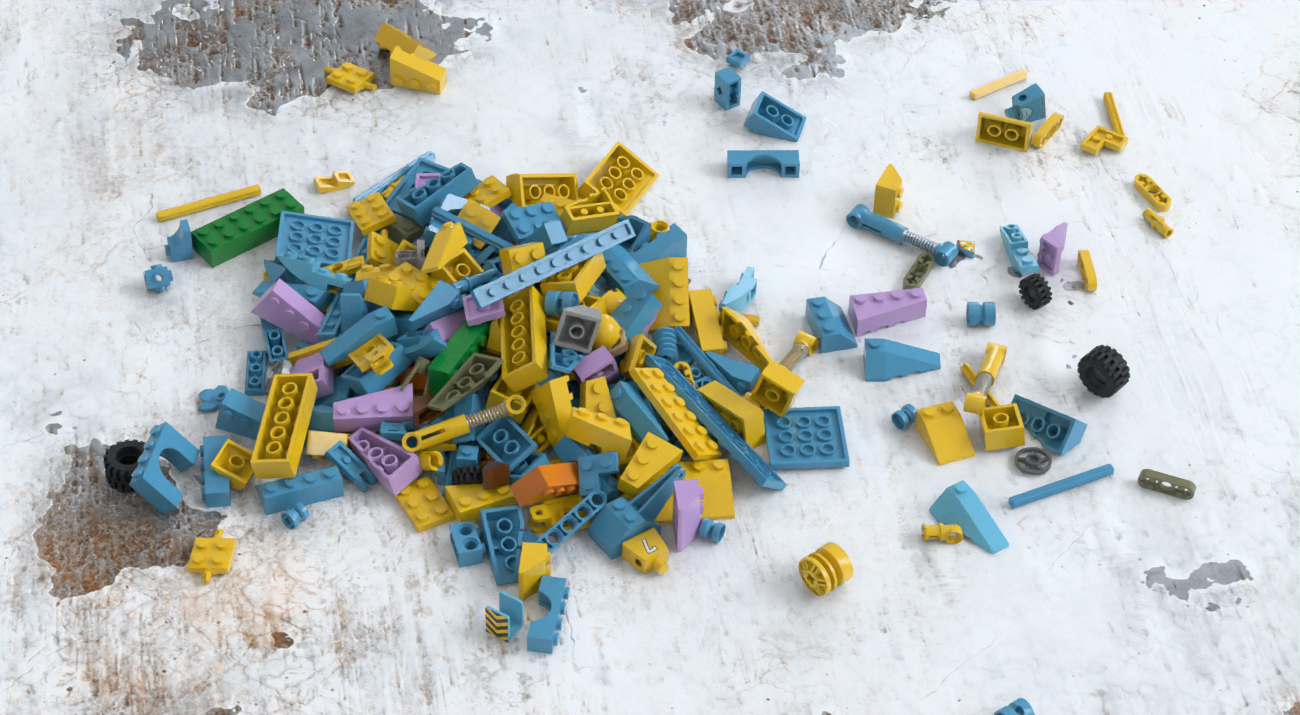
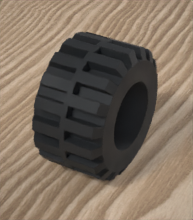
M1096 346L1078 362L1077 366L1079 368L1077 372L1080 374L1079 378L1082 380V384L1088 388V391L1093 392L1096 396L1099 395L1101 398L1113 396L1129 381L1130 369L1127 366V361L1123 359V356L1116 349H1111L1110 346Z
M127 439L124 442H116L117 444L111 445L104 455L107 482L113 488H118L120 491L126 490L131 492V490H134L129 485L132 479L131 475L138 465L137 461L144 451L143 446L145 442H138L135 439L133 441Z

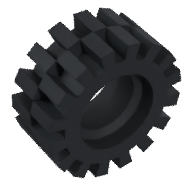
M1039 273L1031 274L1022 279L1018 287L1021 289L1019 290V294H1022L1021 298L1025 299L1024 303L1028 304V307L1033 310L1049 304L1052 300V292L1049 291L1051 287H1048V281H1044L1045 278L1041 277Z
M465 465L462 468L454 469L451 472L452 485L482 484V470L484 467L479 468L477 465L475 467L473 465L466 467Z

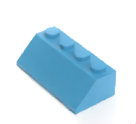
M615 245L602 252L606 267L601 276L607 280L606 283L614 292L616 291L615 288H618L628 298L642 283L650 292L659 289V285L622 246Z
M337 466L298 474L295 478H282L255 485L266 515L289 510L291 505L297 501L306 506L344 496L343 479Z

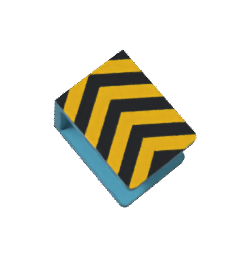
M501 590L499 592V611L490 606L485 608L486 632L509 642L524 626L523 601Z

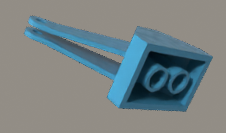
M675 464L634 499L631 500L621 496L605 504L589 525L588 536L613 560L622 555L623 542L653 527L661 535V525L655 519L673 494L674 481L683 480L686 471L679 464Z

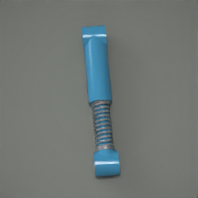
M857 204L846 216V221L852 228L858 229L861 227L898 244L904 243L924 253L928 252L934 256L935 262L942 267L948 266L958 254V249L952 242L947 241L943 244L932 242V240L926 239V237L923 238V236L911 231L909 232V229L903 225L870 212L869 208L864 204Z

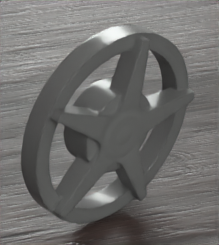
M1026 447L1016 453L1014 463L1023 474L1041 475L1051 468L1052 458L1048 452L1041 448ZM1030 452L1026 458L1019 457L1023 453ZM1034 452L1040 453L1045 457L1041 458L1039 455L1034 454ZM1048 461V465L1043 468L1041 463ZM1019 462L1024 463L1026 467H1022Z

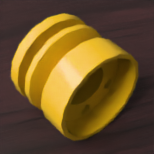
M828 542L819 547L815 552L802 558L798 564L799 574L804 584L812 593L820 597L827 595L853 576V567L848 555L839 545L833 542Z

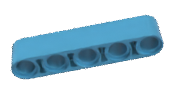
M600 490L591 492L534 543L548 544V552L552 554L601 511L607 502L605 493ZM595 498L599 500L600 505H595L592 502V499ZM577 511L584 512L586 518H581ZM563 524L570 525L571 530H565ZM548 537H554L557 543H551Z

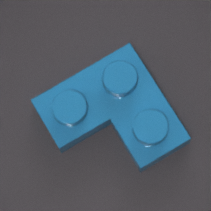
M616 451L578 457L579 490L582 498H586L595 490L601 491L602 475L619 473V454Z

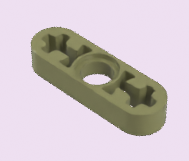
M923 253L918 256L903 279L904 290L920 288L934 268L935 258L933 255ZM919 271L923 274H915L914 272Z
M1143 469L1137 480L1138 484L1143 488L1184 500L1192 499L1196 491V485L1192 481L1151 469ZM1162 482L1170 483L1171 487L1163 485Z

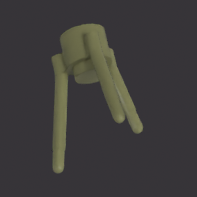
M419 356L414 367L401 383L400 391L404 390L416 372L423 376L427 373L423 396H427L429 389L428 367L432 362Z

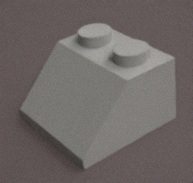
M584 305L563 308L552 345L590 354L601 322L600 310Z

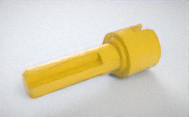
M422 451L417 455L421 469L424 471H438L437 467L443 465L442 454L438 451Z

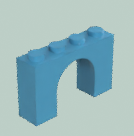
M448 193L446 199L441 200L439 207L458 216L467 199ZM482 205L483 207H485V208L488 209V210H490V208H491V207ZM431 217L429 225L426 226L423 233L425 246H431L436 233L445 222ZM465 233L468 243L463 248L470 254L475 238Z
M167 422L159 426L155 425L150 430V437L143 446L144 451L138 458V465L131 475L132 479L129 484L163 515L178 507L183 493L163 475L159 466V456L168 460L182 472L195 465L200 452Z

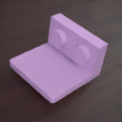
M1066 222L1055 226L1054 229L1043 234L1039 241L1040 247L1037 254V263L1039 267L1053 276L1059 272L1061 253L1064 250L1068 226Z

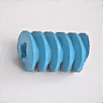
M661 327L652 334V341L657 346L654 356L668 359L672 365L678 359L677 338L674 329Z

